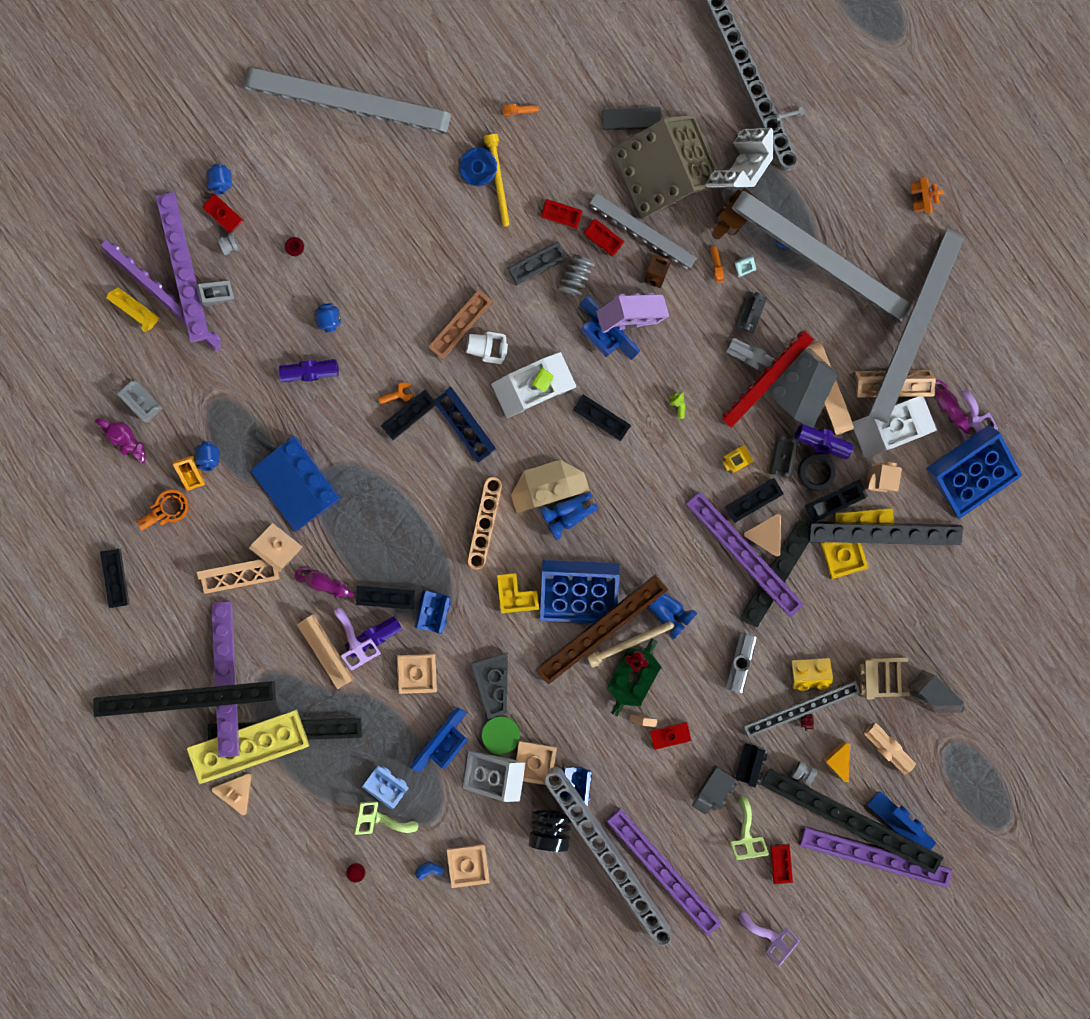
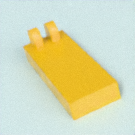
M119 287L110 291L106 297L141 323V329L144 332L152 329L160 318Z

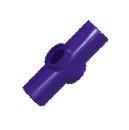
M337 359L301 361L299 364L279 366V376L281 382L319 380V378L339 376Z
M802 423L798 426L794 436L796 440L813 446L814 450L819 454L831 453L846 460L850 457L854 447L852 443L835 437L831 430H817Z
M393 616L378 626L375 625L362 632V635L356 639L362 643L371 638L375 645L379 646L386 639L403 629L396 617ZM349 642L344 644L346 650L348 651L350 649ZM371 643L362 647L364 652L374 648ZM355 653L350 654L352 659L357 657Z

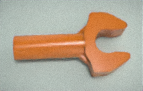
M516 104L504 105V108H502L503 116L537 113L539 111L538 105L517 106Z
M714 246L710 248L716 283L724 282V272L720 263L718 248Z
M399 383L397 391L378 397L380 404L398 398L403 399L405 402L410 401L415 394L404 395L403 390L410 387L411 384Z

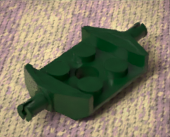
M651 638L644 649H627L607 686L616 699V704L611 714L614 715L615 713V716L618 717L623 706L642 705L658 672L662 668L652 652L658 643L657 640L654 641ZM640 651L645 655L648 666L640 668L637 671L640 675L639 680L632 682L629 680V674L633 670L625 659L627 656H631L633 652Z

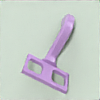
M963 390L962 396L970 409L968 411L969 428L973 427L977 434L983 429L981 421L989 417L993 423V428L997 430L998 427L990 412L983 416H978L979 408L974 396L969 390ZM959 429L960 432H961V434H962V436H963V438H964V440L966 441L967 438H966V436H965V434H964V431H962L961 429Z
M340 607L334 609V614L342 623L350 645V649L341 654V657L351 671L381 654L371 638L362 643L359 642L355 637L352 624L345 612ZM371 643L376 652L367 656L362 647ZM351 653H355L360 659L354 665H350L346 659V656Z
M741 912L738 917L749 931L770 939L772 945L766 953L778 966L784 962L800 942L788 927L781 934L756 925L745 912ZM787 932L794 938V943L790 947L783 941V937ZM776 946L783 952V956L779 961L772 955V951Z

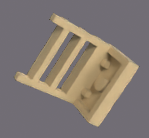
M861 658L859 671L862 677V683H860L862 697L874 699V697L909 696V692H902L901 662H908V658ZM878 662H884L885 693H879ZM889 662H896V692H890Z

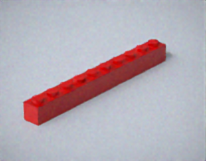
M805 329L797 334V338L788 344V348L783 349L780 352V356L772 361V365L766 367L763 371L764 373L755 379L756 382L747 388L746 393H742L739 396V400L730 406L731 409L723 413L722 420L732 428L815 339Z

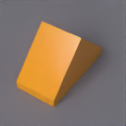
M194 456L172 462L187 491L205 485L201 470L198 469L194 462Z
M843 741L823 760L844 782H849L850 743Z

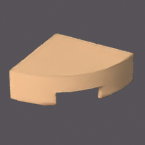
M634 714L630 716L631 722L642 726L655 727L657 724V719Z

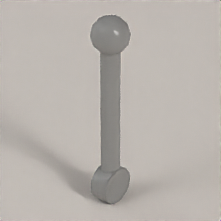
M800 107L793 112L777 113L774 117L775 120L780 121L782 118L792 115L801 116L804 114V109Z

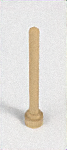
M667 622L602 652L592 651L587 654L588 661L592 668L599 666L603 659L671 630L674 624L673 622Z

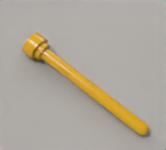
M498 134L483 136L484 145L489 148V151L495 156L497 161V173L494 181L502 225L507 227L509 225V217L496 148L498 147L499 137Z

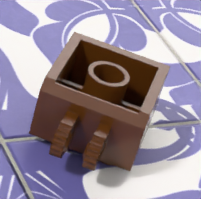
M744 187L742 189V191H745L753 197H755L756 199H758L747 188ZM739 189L731 196L730 204H724L716 215L718 217L715 222L717 225L711 234L715 240L722 238L726 232L729 235H735L748 221L732 209L742 192Z

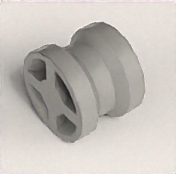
M232 232L228 233L226 237L218 238L219 245L225 256L229 255L233 250H240Z

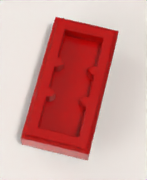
M215 193L202 206L229 233H233L244 221Z
M546 199L540 218L577 230L583 210Z
M596 218L583 232V235L611 257H614L625 243L624 240Z
M687 722L650 730L654 750L692 741Z
M790 844L770 845L773 884L793 883Z

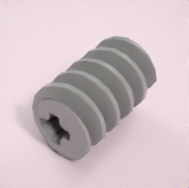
M574 254L577 258H571L570 260L574 265H568L567 267L570 272H565L564 274L567 279L561 280L564 286L558 287L560 291L572 297H576V294L582 295L578 288H585L581 281H588L585 273L591 274L588 266L594 267L590 260Z

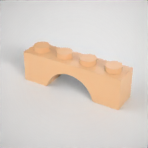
M881 462L868 467L865 490L883 493L887 491L898 492L902 468L897 467V463Z

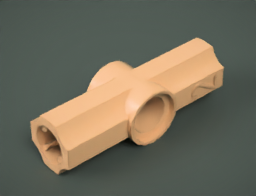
M874 722L865 730L863 734L901 773L906 775L913 770L916 763L902 750V746L893 737H889L877 723Z

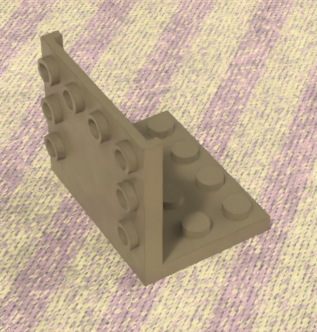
M694 114L664 118L612 148L641 219H646L692 193L719 188L705 186L710 175L717 171V167Z

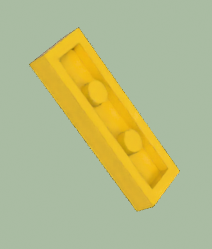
M893 508L834 514L835 522L894 523Z

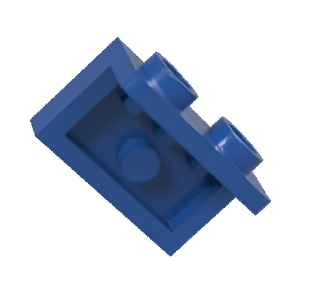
M423 590L414 627L442 634L447 624V611L451 607L450 596Z
M562 766L563 772L588 806L590 800L589 787L592 782L591 770L583 767ZM567 791L561 792L564 797L570 796V793Z

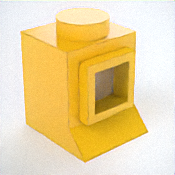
M742 445L723 456L724 461L722 464L727 472L735 473L754 462L746 446Z

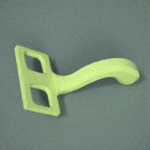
M745 795L739 796L738 803L743 811L741 838L739 841H732L730 843L735 859L742 860L767 856L769 853L763 837L752 838L749 832L752 810L748 798ZM761 842L764 852H755L752 843ZM744 845L747 854L737 855L734 846Z
M377 801L361 802L354 834H370L373 832L374 824L378 822L384 823L393 830L411 833L418 830V823L415 821L400 823L387 815L377 812ZM365 805H373V810L370 814H362ZM362 822H370L367 831H359Z

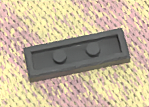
M661 107L603 109L604 130L648 128L661 120Z
M556 242L508 267V270L517 286L561 263L567 257L560 243Z

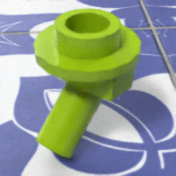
M677 391L670 396L669 399L671 401L669 405L677 406V418L684 419V392L679 393Z

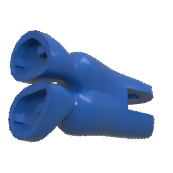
M590 491L572 499L559 502L553 509L545 506L539 508L547 524L558 517H562L561 520L548 525L555 540L561 538L563 529H571L581 520L599 509L597 503L588 506L586 509L581 504L583 501L585 502L593 497Z
M664 593L648 606L662 625L667 622H673L674 627L669 633L673 640L685 628L674 616L676 615L685 625H688L698 614L695 610L685 611L682 603L667 593Z

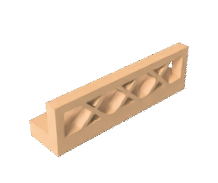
M909 370L899 397L934 396L936 378L932 370ZM855 371L857 398L876 397L886 371Z
M263 559L197 572L198 579L202 581L204 594L280 579L279 572L274 567L273 577L267 578L261 574L265 566H270ZM251 569L257 574L252 581L242 577L246 570ZM229 573L238 577L232 585L224 581ZM214 577L219 583L215 588L208 589L206 578Z
M315 614L297 624L337 689L355 679Z

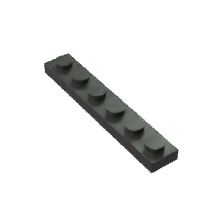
M799 519L782 547L780 556L776 557L770 567L784 583L810 542L808 540L810 525ZM760 585L740 617L757 628L774 601Z

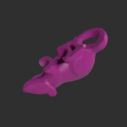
M936 380L935 386L940 384L945 388L939 389L935 387L936 400L940 410L946 412L949 422H955L954 424L959 429L970 434L968 415H964L962 408L958 404V399L948 390L944 382Z
M101 418L95 420V424L106 433L105 436L114 445L119 444L122 447L120 452L124 456H127L129 451L138 462L145 463L144 443L138 442L134 438L132 430L127 424L118 421L108 422Z
M309 567L299 568L295 573L297 582H306L315 591H324L334 595V597H354V593L341 584L340 580L331 579L325 573L317 572V570ZM304 570L311 571L307 575H300V573Z

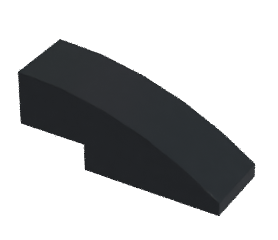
M860 479L806 504L805 508L811 520L818 521L867 498L868 495Z

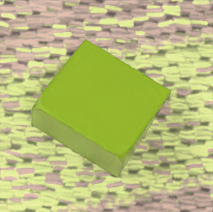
M541 368L532 385L542 392H546L554 376L544 368Z

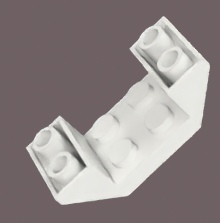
M772 128L742 129L733 142L740 153L730 170L714 171L705 186L754 187L773 159Z
M561 352L512 372L491 384L507 419L556 395H561L576 388V384ZM541 368H544L554 376L546 392H542L532 385Z
M915 397L895 405L887 423L870 416L852 422L853 430L864 458L887 451L937 430L924 397Z

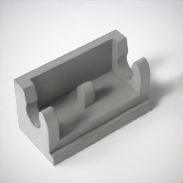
M136 380L128 383L117 393L143 422L148 423L163 409Z

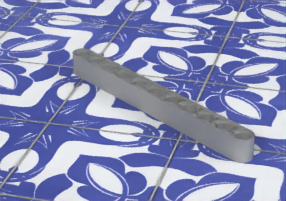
M703 0L760 127L768 128L767 123L773 122L776 125V129L773 130V156L778 167L782 171H790L797 162V156L781 120H775L776 109L727 1ZM719 1L721 6L714 7L711 2ZM726 18L729 24L722 25L719 19ZM733 35L737 41L732 43L728 41L727 37ZM742 53L745 59L738 60L735 54ZM749 70L753 76L745 77L743 71ZM754 87L758 88L760 94H752L751 89ZM759 106H767L768 112H761ZM775 140L783 141L784 147H777ZM789 157L792 160V164L785 165L782 159Z
M248 68L244 88L251 91L441 134H447L451 114L445 111L255 68Z
M742 191L734 203L732 209L894 320L902 322L912 307L909 302L749 193Z
M948 228L946 229L868 416L884 423L888 422L965 235Z
M558 767L550 768L545 779L547 787L655 943L660 946L667 945L671 940L670 925L563 770ZM556 775L560 780L552 781L550 776ZM567 791L570 793V796L564 797L561 792ZM579 807L581 812H574L572 808ZM583 823H590L592 827L585 828ZM599 838L603 842L597 844L594 842V839ZM611 854L613 858L607 859L604 855ZM620 869L623 870L624 873L620 875L617 874L615 871ZM632 885L635 887V889L629 890L626 888V886ZM644 901L646 904L638 905L636 902ZM649 916H654L656 920L650 921L647 918ZM665 932L667 935L660 936L658 933Z

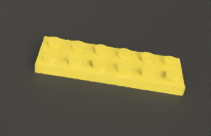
M296 709L239 729L240 756L219 757L218 737L192 745L187 750L198 782L202 784L304 749L310 745Z

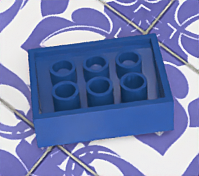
M990 425L926 468L932 481L959 519L1022 476L1001 433Z
M296 436L278 447L251 470L294 532L300 530L342 499Z
M543 560L540 621L594 623L618 604L619 563Z

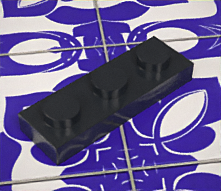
M425 389L385 421L381 427L394 441L438 404Z
M584 394L573 409L574 412L619 441H622L631 427L629 423Z
M772 478L724 506L733 523H736L784 495L776 479Z
M121 548L101 551L100 555L109 608L130 605Z
M357 586L356 605L414 609L415 590Z

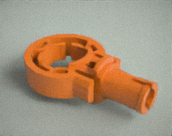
M166 490L158 496L156 503L149 506L152 511L136 520V523L139 525L140 530L144 531V529L156 522H159L161 526L167 522H179L188 514L189 502L180 491ZM168 494L180 495L179 497L173 495V497L180 501L181 510H183V504H185V510L178 518L176 517L181 514L180 511L175 515H169L164 511L165 501L171 498V495L166 496Z

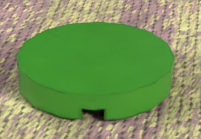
M493 717L483 727V743L488 750L495 754L509 753L519 743V727L509 717Z

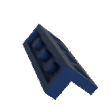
M449 387L445 390V393L435 399L438 404L437 407L478 463L497 450L452 387ZM449 396L453 401L452 409L443 408L439 402ZM453 412L463 415V425L455 424L452 421ZM457 426L462 427V432H460ZM464 428L474 430V440L465 439L463 436ZM468 442L473 443V448L470 446ZM476 443L484 444L488 450L480 457L475 452Z

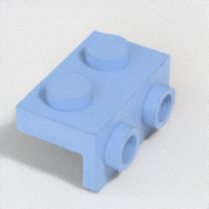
M377 766L362 786L364 790L392 810L409 789L404 780L396 779L391 775L390 770L384 766Z

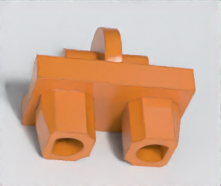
M921 177L920 181L911 183L912 194L922 193L923 200L913 201L915 212L931 214L933 213L931 198L933 197L934 204L940 203L939 196L944 195V190H938L937 184H932V191L930 192L929 179L926 177Z

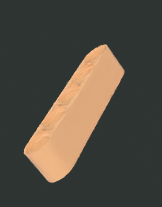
M821 342L807 347L811 348L831 367ZM835 380L830 394L823 405V409L833 434L837 436L853 430L854 426Z
M496 477L488 478L484 484L471 543L468 564L472 569L476 570L481 569L486 563L502 491V483ZM492 480L497 481L499 484V488L496 491H490L488 488V484ZM487 499H492L495 503L492 510H487L484 507V502ZM482 518L490 520L491 525L489 528L483 529L480 526ZM480 536L486 539V545L483 548L476 545V539ZM478 555L482 558L480 566L472 564L473 556Z

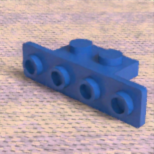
M586 296L580 303V307L592 319L580 330L605 357L619 347L630 360L634 359L640 352L636 343L631 341L624 331L619 330L618 327H613L608 332L602 333L596 312L601 308L590 296Z
M457 707L449 714L447 721L437 729L435 736L425 744L424 750L413 759V763L410 766L412 770L421 772L431 759L442 769H446L469 740L456 728L466 716L467 712Z
M881 791L868 802L867 805L897 833L930 850L935 846L936 842L923 830L924 825L917 819L913 821L908 817L910 812L902 805L900 807L896 806Z

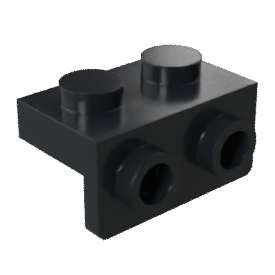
M744 743L735 776L737 781L747 783L748 786L756 788L757 783L760 784L763 774L760 772L761 766L765 765L767 760L766 750L763 747Z

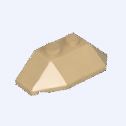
M558 460L523 471L511 496L516 513H520L590 490L584 472L562 460Z

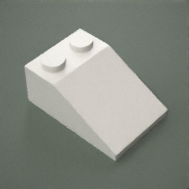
M469 751L463 789L503 802L520 801L526 763Z

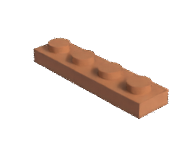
M478 290L429 345V348L444 360L493 304V301Z

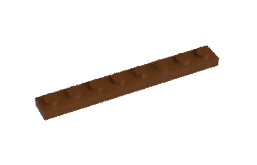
M656 574L538 666L536 671L549 685L667 592L668 588Z

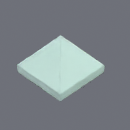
M753 255L740 258L735 262L738 277L756 270Z

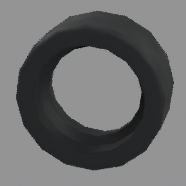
M814 454L804 458L798 468V478L802 485L814 491L829 487L836 475L835 465L832 460L821 454ZM820 461L826 465L828 475L825 481L815 484L807 479L805 471L809 463Z

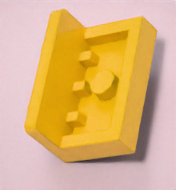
M830 658L792 660L793 689L805 691L810 688H818L823 690L832 686L833 675Z

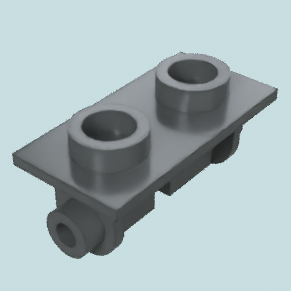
M749 291L736 327L754 334L767 297L762 296L763 294Z

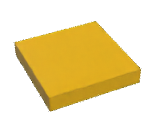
M820 542L831 579L869 568L861 543Z

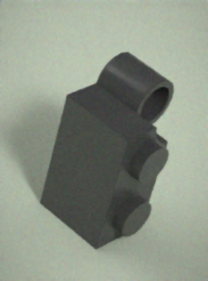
M715 765L695 795L692 807L705 815L710 808L714 811L717 808L722 809L726 802L724 798L728 792L732 793L737 785L735 783L736 778Z

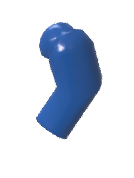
M426 862L418 866L415 875L420 880L431 873L441 876L444 867L432 862Z

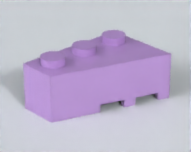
M636 293L630 296L619 294L614 297V300L596 311L602 333L608 332L613 327L623 330L625 325L635 324L636 327L658 324L669 317L664 296L655 295V293L646 295Z

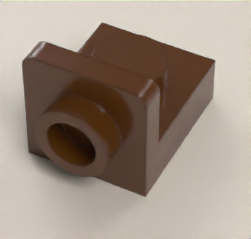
M653 254L644 282L650 286L661 288L672 260Z

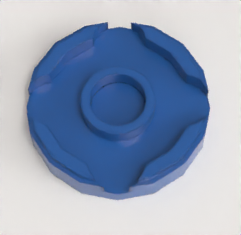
M472 148L462 156L459 171L462 178L468 184L484 186L495 178L497 161L489 150Z

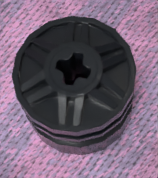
M554 810L532 812V818L535 820L531 821V826L539 830L530 832L529 846L544 851H568L570 836L562 833L571 830V826L566 824L571 823L567 814Z

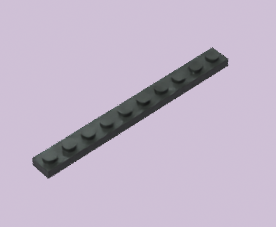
M275 681L93 698L94 717L276 701Z
M771 767L761 783L762 786L934 875L944 858L923 845Z

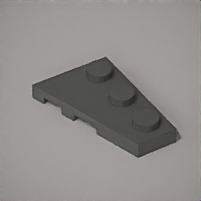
M508 652L471 663L488 719L507 713Z

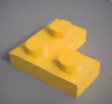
M516 573L497 575L501 613L539 610L537 590L518 592Z

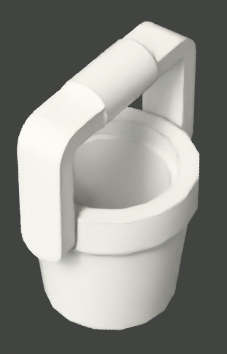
M485 332V335L469 334L466 343V353L482 357L484 362L502 364L507 355L508 344L506 343V335L494 332ZM493 338L502 340L499 351L500 358L490 357Z

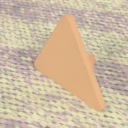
M774 515L746 531L744 536L771 554L780 556L781 515Z
M248 773L212 788V792L241 815H245L247 813L252 775Z

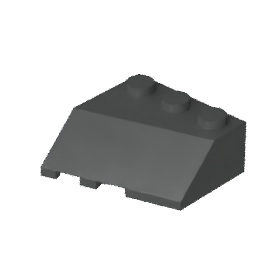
M811 348L804 349L766 392L794 419L814 428L838 373Z
M923 670L908 686L911 690L910 695L917 701L923 702L934 713H961L965 710L964 702L934 674Z

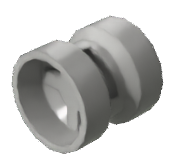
M800 760L794 767L791 777L795 780H801L806 786H810L817 774V770L813 767H807L806 763Z

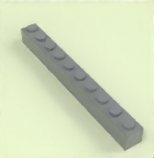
M596 193L590 202L591 209L594 211L598 210L605 218L609 217L611 222L614 224L618 223L625 231L629 230L634 237H640L642 242L651 244L653 249H658L662 255L671 257L673 262L682 264L681 267L690 270L697 258L599 194Z
M851 681L747 723L743 727L749 738L856 695L860 691L856 681Z

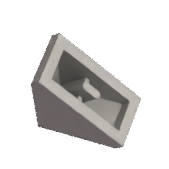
M230 281L196 285L200 302L205 307L234 300Z

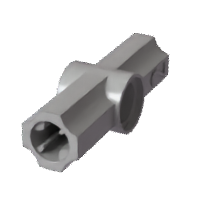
M735 338L732 339L725 352L743 361V364L762 372L766 367H770L775 359L767 355L762 349L749 346Z
M740 633L735 654L732 658L726 689L742 693L757 637ZM739 658L746 660V664L742 668H738L736 665V661Z

